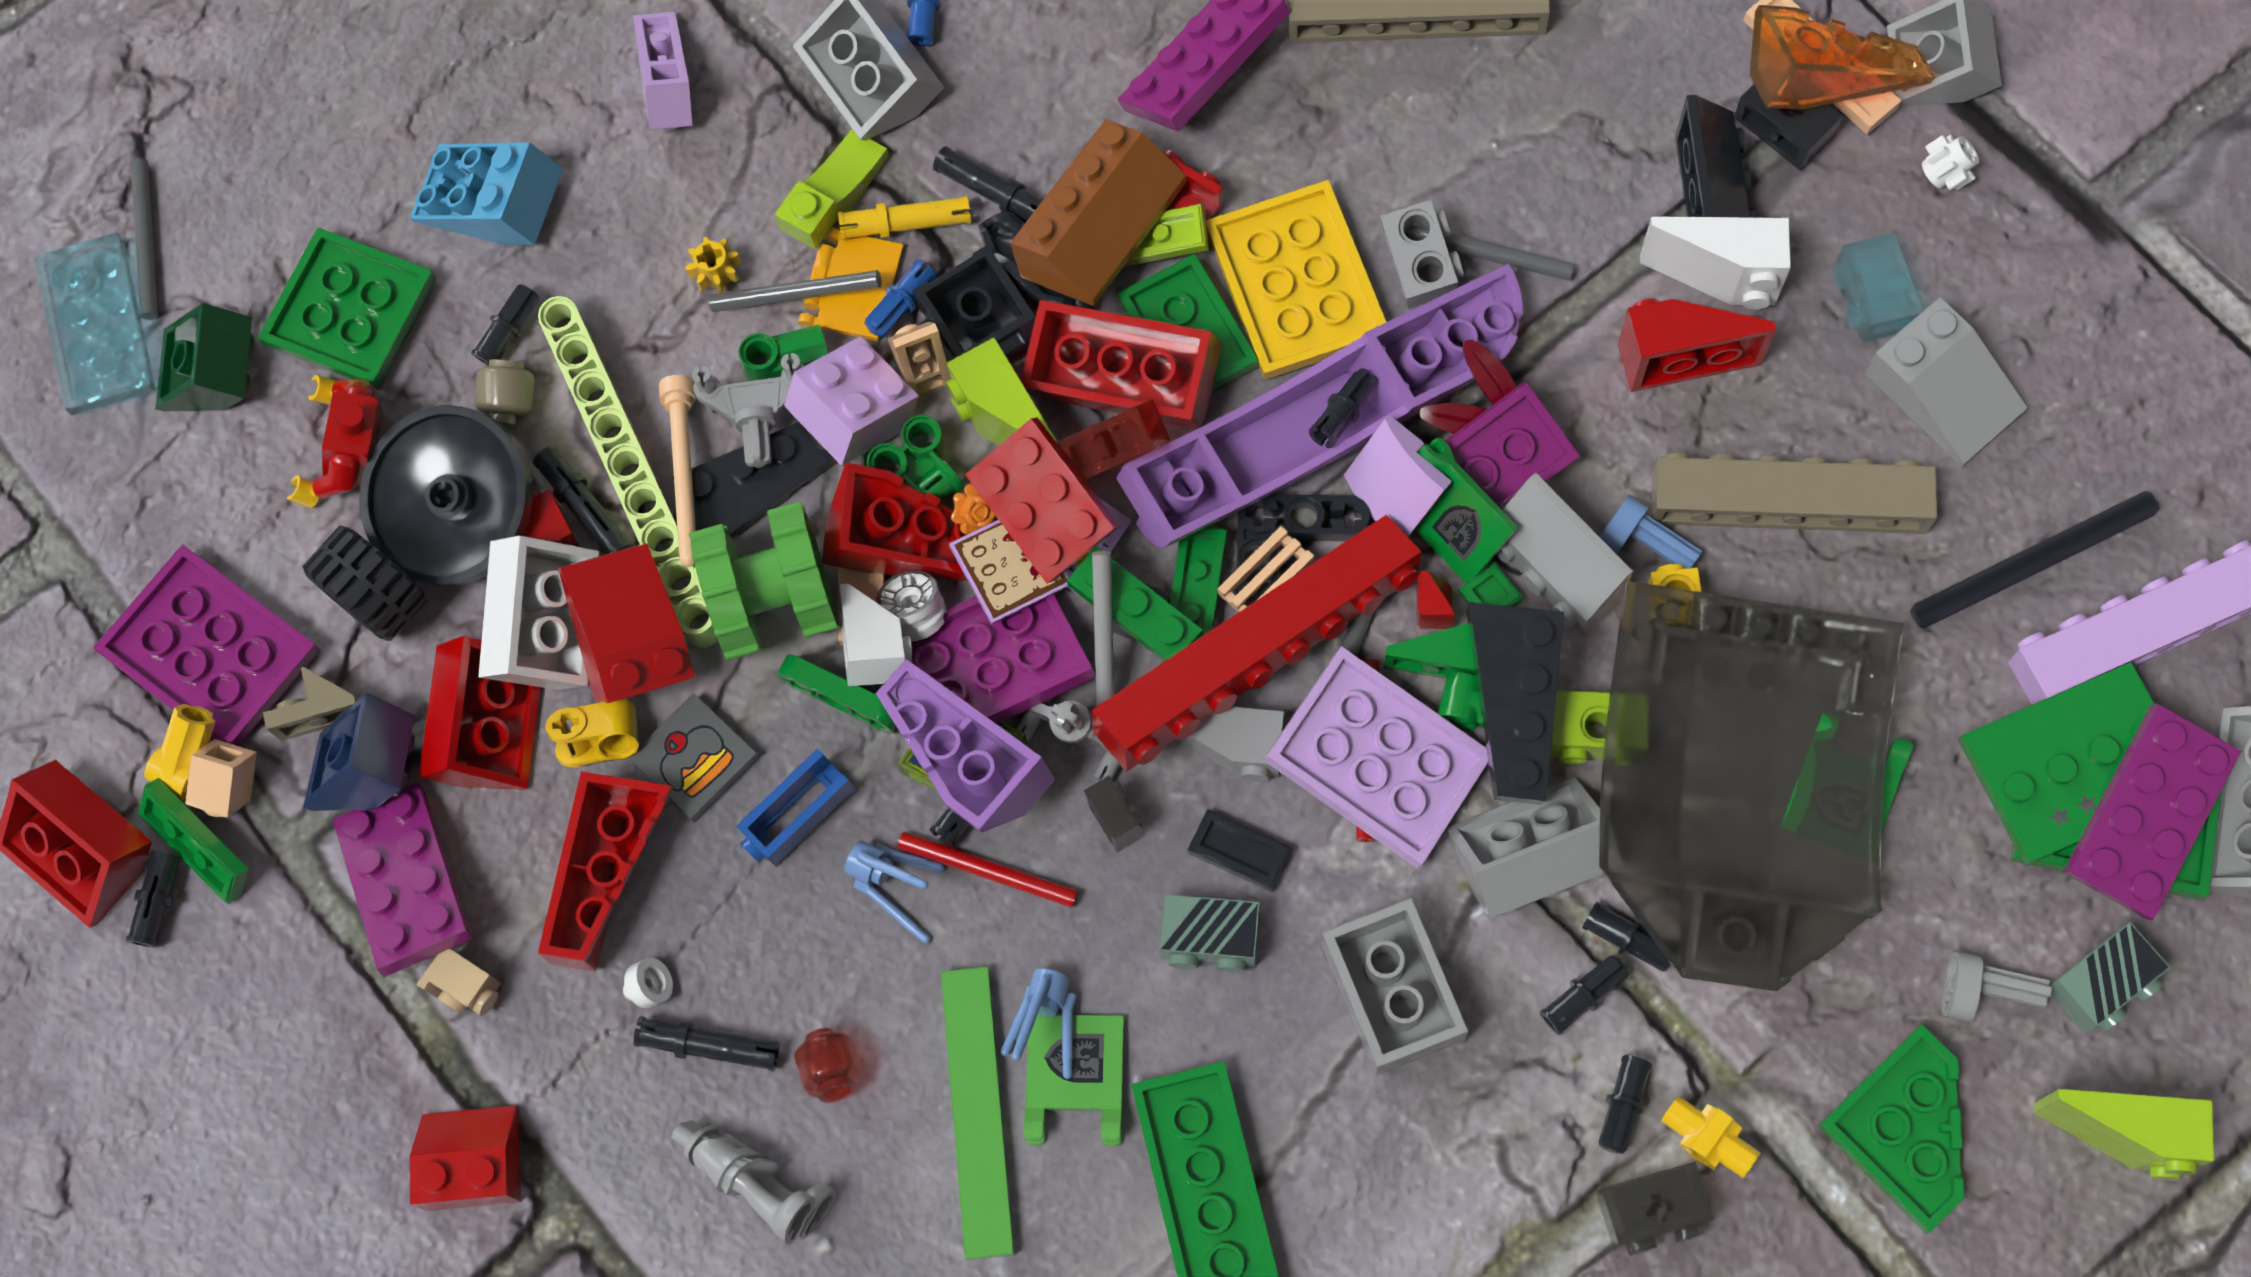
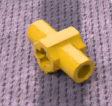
M1678 1096L1661 1120L1662 1123L1684 1137L1679 1146L1691 1158L1712 1170H1715L1719 1163H1721L1744 1179L1761 1155V1152L1738 1137L1743 1128L1731 1116L1709 1104L1706 1105L1703 1111H1700Z

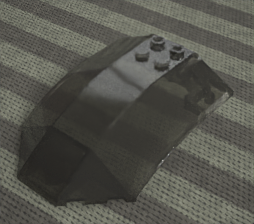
M1632 581L1625 582L1605 731L1600 799L1599 867L1680 977L1778 991L1792 980L1791 977L1810 962L1819 960L1845 939V935L1866 919H1872L1883 910L1881 908L1880 887L1883 788L1904 623ZM1823 713L1831 720L1832 727L1816 732ZM1796 783H1797V788H1796L1795 796H1794V798H1793V801H1792V804H1791V806H1790L1789 812H1788V814L1786 815V817H1785V819H1784L1785 813H1786V811H1787L1789 802H1790V800H1791L1793 791H1794L1795 786H1796Z

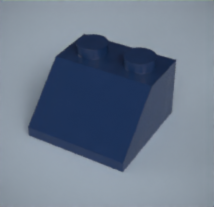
M368 692L364 694L320 733L303 808L310 811L377 809L391 796H398L407 781L408 775L404 768L406 758L415 742V736L412 735L415 715Z

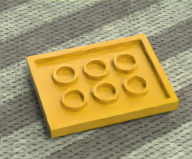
M1329 179L1206 220L1207 235L1251 348L1259 360V369L1264 380L1320 362L1359 339L1365 332L1386 323Z

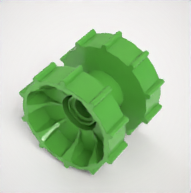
M801 501L767 510L775 547L738 558V553L729 535L727 525L723 526V524L689 533L692 558L701 587L702 597L705 601L715 636L726 660H733L763 651L756 614L792 604L804 638L840 628L825 566L822 564V557L804 503H801Z

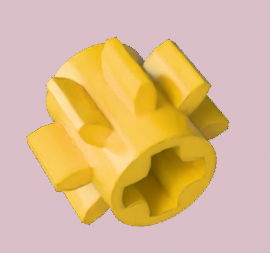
M703 237V243L699 244L696 249H688V253L694 263L685 266L689 278H697L696 283L700 291L704 292L709 287L723 293L724 287L731 281H739L733 267L740 265L742 262L738 252H730L727 239L723 238L718 243ZM716 263V266H710L711 264Z

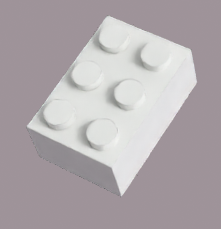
M525 536L490 541L479 678L556 690L588 686L587 672L558 568L598 557L599 551Z

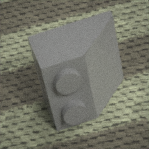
M1942 0L1887 25L1895 95L1902 100L1901 106L1963 103L2002 86L1991 8L1980 1Z

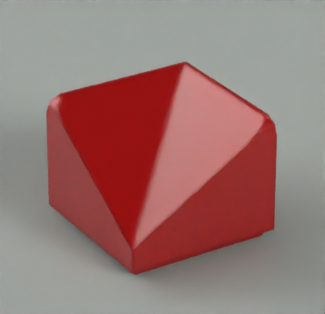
M1421 571L1418 574L1416 586L1417 626H1419V629L1452 628L1455 613L1452 609L1451 585L1429 571Z

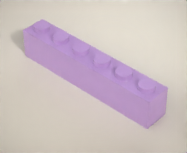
M2245 540L2228 548L2223 552L2225 558L2210 563L2208 558H2204L2182 570L2184 576L2169 582L2166 576L2156 579L2141 589L2143 594L2128 600L2126 595L2118 596L2100 607L2101 613L2090 618H2086L2084 613L2075 615L2062 622L2058 626L2060 631L2045 637L2041 631L2020 641L2017 644L2019 650L2010 659L2008 664L2030 703L2033 705L2130 662L2135 667L2251 615L2250 541Z

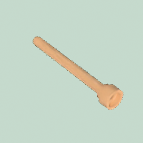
M671 375L659 382L660 403L670 413L679 559L683 566L692 567L695 564L692 558L689 533L696 531L688 411L695 402L694 381L685 375Z

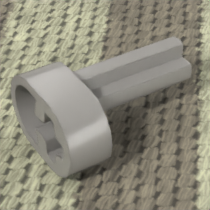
M1954 952L1948 962L1945 974L1941 1006L1942 1015L1956 1020L1971 1022L1978 1008L1980 994L2046 1008L2047 999L2051 996L2052 987L2049 986L2050 980L1985 966L1981 957Z

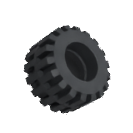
M339 525L302 566L309 580L365 628L383 640L392 641L428 601L423 589L403 570L360 534L345 526Z

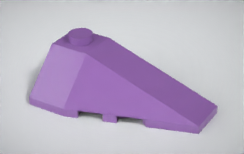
M907 659L876 692L879 700L946 806L981 833L1026 815L1055 781L1040 755Z

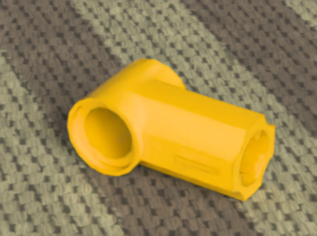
M182 704L174 707L163 745L152 754L147 762L144 771L145 779L151 782L159 778L179 799L186 802L191 754L209 743L216 722L212 718L213 713L201 706Z

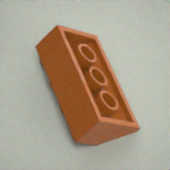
M1105 119L1010 242L1020 277L1095 306L1186 184V175L1143 132Z

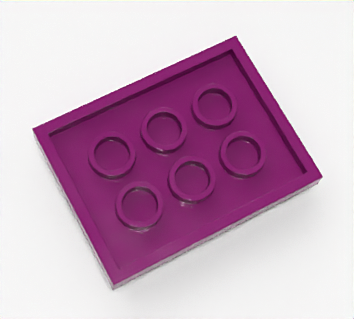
M183 544L93 647L99 654L172 710H174V707L186 704L189 706H201L212 712V718L216 722L210 739L212 741L217 739L236 746L243 742L264 717L263 712L269 711L302 672L301 667H306L320 651V648Z
M1054 594L992 625L977 597L974 596L948 608V613H944L943 616L945 623L937 632L928 638L911 641L912 663L995 724L1095 678L1093 668Z

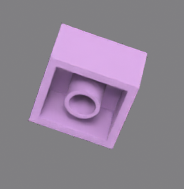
M860 336L795 371L784 406L831 456L843 466L875 446L901 433L903 425L912 417L919 395Z

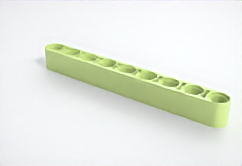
M563 296L549 298L539 308V323L640 545L648 544L686 640L691 645L699 648L712 646L718 642V639L715 636L710 617L702 628H689L690 622L696 616L702 614L709 616L702 597L695 565L685 567L680 562L677 521L588 327L572 300ZM565 318L571 319L564 327L555 328V325L560 320ZM588 354L583 362L571 364L572 360L578 355ZM604 391V394L598 400L587 401L593 392ZM622 427L619 434L615 437L604 438L609 429ZM639 464L633 474L628 476L621 475L622 470L626 466ZM656 501L655 507L650 512L638 513V509L643 503ZM667 538L674 539L673 544L666 551H655L656 545L661 540ZM684 576L691 577V582L687 587L682 590H672V585L678 578Z

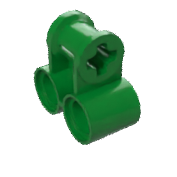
M915 415L906 421L901 431L903 443L901 448L895 444L882 443L875 446L868 454V467L878 469L884 462H895L900 466L895 474L904 479V484L924 495L929 492L941 499L940 502L952 492H961L965 488L953 469L940 458L944 450L941 428L938 422L930 416ZM919 434H929L934 438L931 445L925 448H918L911 444L913 438Z

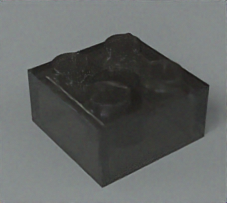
M1107 776L1084 790L1088 807L1116 853L1142 838L1140 829L1143 828L1142 819L1134 805L1128 807L1127 795L1119 781L1113 783L1110 776Z

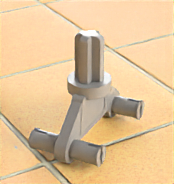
M791 353L792 360H790L789 354L782 357V375L776 378L721 385L720 381L711 375V370L707 366L702 365L703 373L700 366H697L692 372V378L695 381L693 390L697 400L704 404L705 409L709 413H713L714 410L716 413L730 419L732 423H735V428L743 433L745 463L748 466L763 468L772 460L769 431L775 427V418L786 408L784 403L793 373L805 366L800 363L798 355Z
M1051 698L1025 710L1026 712L1023 714L1015 732L1022 735L1018 740L1030 744V740L1040 720L1050 722L1052 732L1062 742L1071 744L1078 743L1084 739L1106 751L1093 777L1108 785L1111 784L1120 764L1093 733L1092 716L1083 704L1073 700H1066L1050 707Z

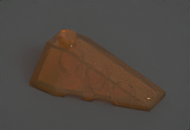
M1759 5L1755 10L1750 77L1766 108L1807 109L1931 84L1935 76L1917 45L1872 31L1866 37L1845 30V23L1834 19L1828 25L1809 20V11L1796 7Z

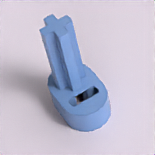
M1631 495L1626 498L1600 536L1616 554L1628 537L1631 536L1671 564L1684 565V569L1691 568L1702 552L1645 514L1649 507Z

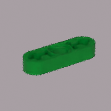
M787 654L776 673V676L792 688L880 731L892 734L896 727L876 694L859 686H848L847 680L800 657Z

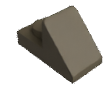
M301 667L307 700L298 698L288 699L280 702L276 709L263 712L265 726L280 741L326 729L358 699L353 694L307 668Z

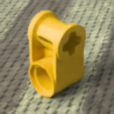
M626 699L608 704L600 702L578 707H565L552 713L546 721L545 728L548 737L553 742H556V757L563 766L569 768H577L586 764L607 760L625 759L635 754L639 748L636 707ZM567 720H570L572 723L571 731L567 724ZM572 745L576 753L575 755H572L570 751Z

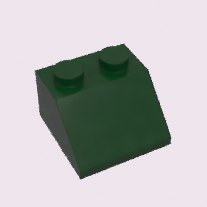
M201 303L164 328L155 409L163 412L224 411L244 399L250 387V376L247 374L248 357L254 347V335L251 333L252 317Z

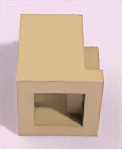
M448 949L435 957L416 985L460 1014L465 1007H468L480 1016H484L495 1004L498 998V992L496 991L501 983L453 950Z

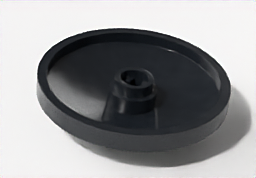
M439 405L418 410L393 425L381 437L368 458L360 485L359 505L362 524L369 542L403 570L412 580L435 586H458L474 582L488 575L490 541L523 536L526 531L533 505V479L527 457L513 434L500 422L486 414L454 405Z

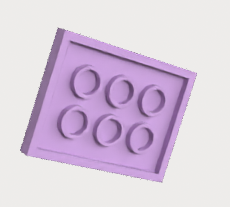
M1341 646L1335 652L1263 761L1412 866L1418 868L1424 863L1487 765L1488 756L1486 747Z

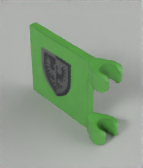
M1037 1015L1028 1039L1024 1137L1027 1144H1044L1045 1110L1102 1111L1101 1138L1103 1145L1119 1146L1121 1144L1124 1016L1073 1015L1072 1077L1066 1079L1063 1077L1062 1015H1056L1055 1017Z

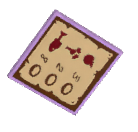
M999 520L949 543L951 551L991 625L1068 587L1067 579L1069 576L1066 571L1055 581L1047 584Z

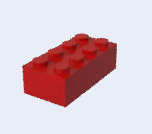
M1040 300L1021 383L1027 393L1034 398L1198 429L1204 425L1222 342L1211 331Z

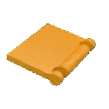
M831 227L824 240L833 243L838 242L837 248L825 244L819 245L810 280L878 270L881 276V287L805 298L803 307L812 311L819 310L818 317L808 313H801L798 324L804 328L820 324L821 329L854 337L861 336L863 339L879 342L880 337L873 335L865 326L864 321L887 295L886 288L889 285H894L904 245L867 236L841 240L840 231Z

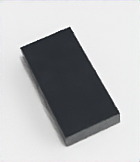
M1207 809L1187 851L1188 854L1273 892L1290 857L1292 847Z

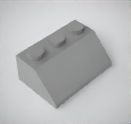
M834 0L793 45V48L860 140L866 141L916 118L944 89L942 83L880 0Z
M1537 473L1533 474L1502 510L1518 529L1498 551L1496 556L1504 563L1510 561L1522 573L1521 579L1525 586L1537 596L1542 594L1553 605L1552 611L1564 612V626L1567 628L1574 626L1583 635L1622 601L1633 570Z
M1575 777L1547 788L1546 801L1541 805L1511 802L1446 828L1474 896L1490 919L1499 915L1510 914L1519 907L1544 897H1553L1562 890L1582 882L1599 879L1606 873L1622 867L1609 819Z

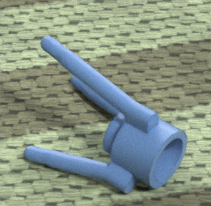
M860 840L852 848L844 866L845 874L855 878L853 888L867 894L922 943H929V935L873 885L875 883L881 886L890 875L925 890L929 886L926 880L893 866V861L935 872H943L944 865L922 857L892 850L880 843L873 846Z
M1041 968L1034 970L1030 986L1026 988L1023 1002L1000 1052L1003 1056L1009 1055L1016 1041L1012 1059L1014 1061L1020 1060L1037 1015L1055 1017L1057 1011L1062 1010L1063 1077L1069 1079L1072 1077L1073 1008L1077 996L1067 992L1070 979L1066 975L1050 969Z

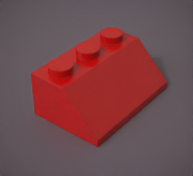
M461 636L436 645L418 778L456 787L509 790L528 789L540 687L479 678L482 640Z
M55 759L12 779L0 820V851L86 926L91 928L97 925L142 875L152 841Z

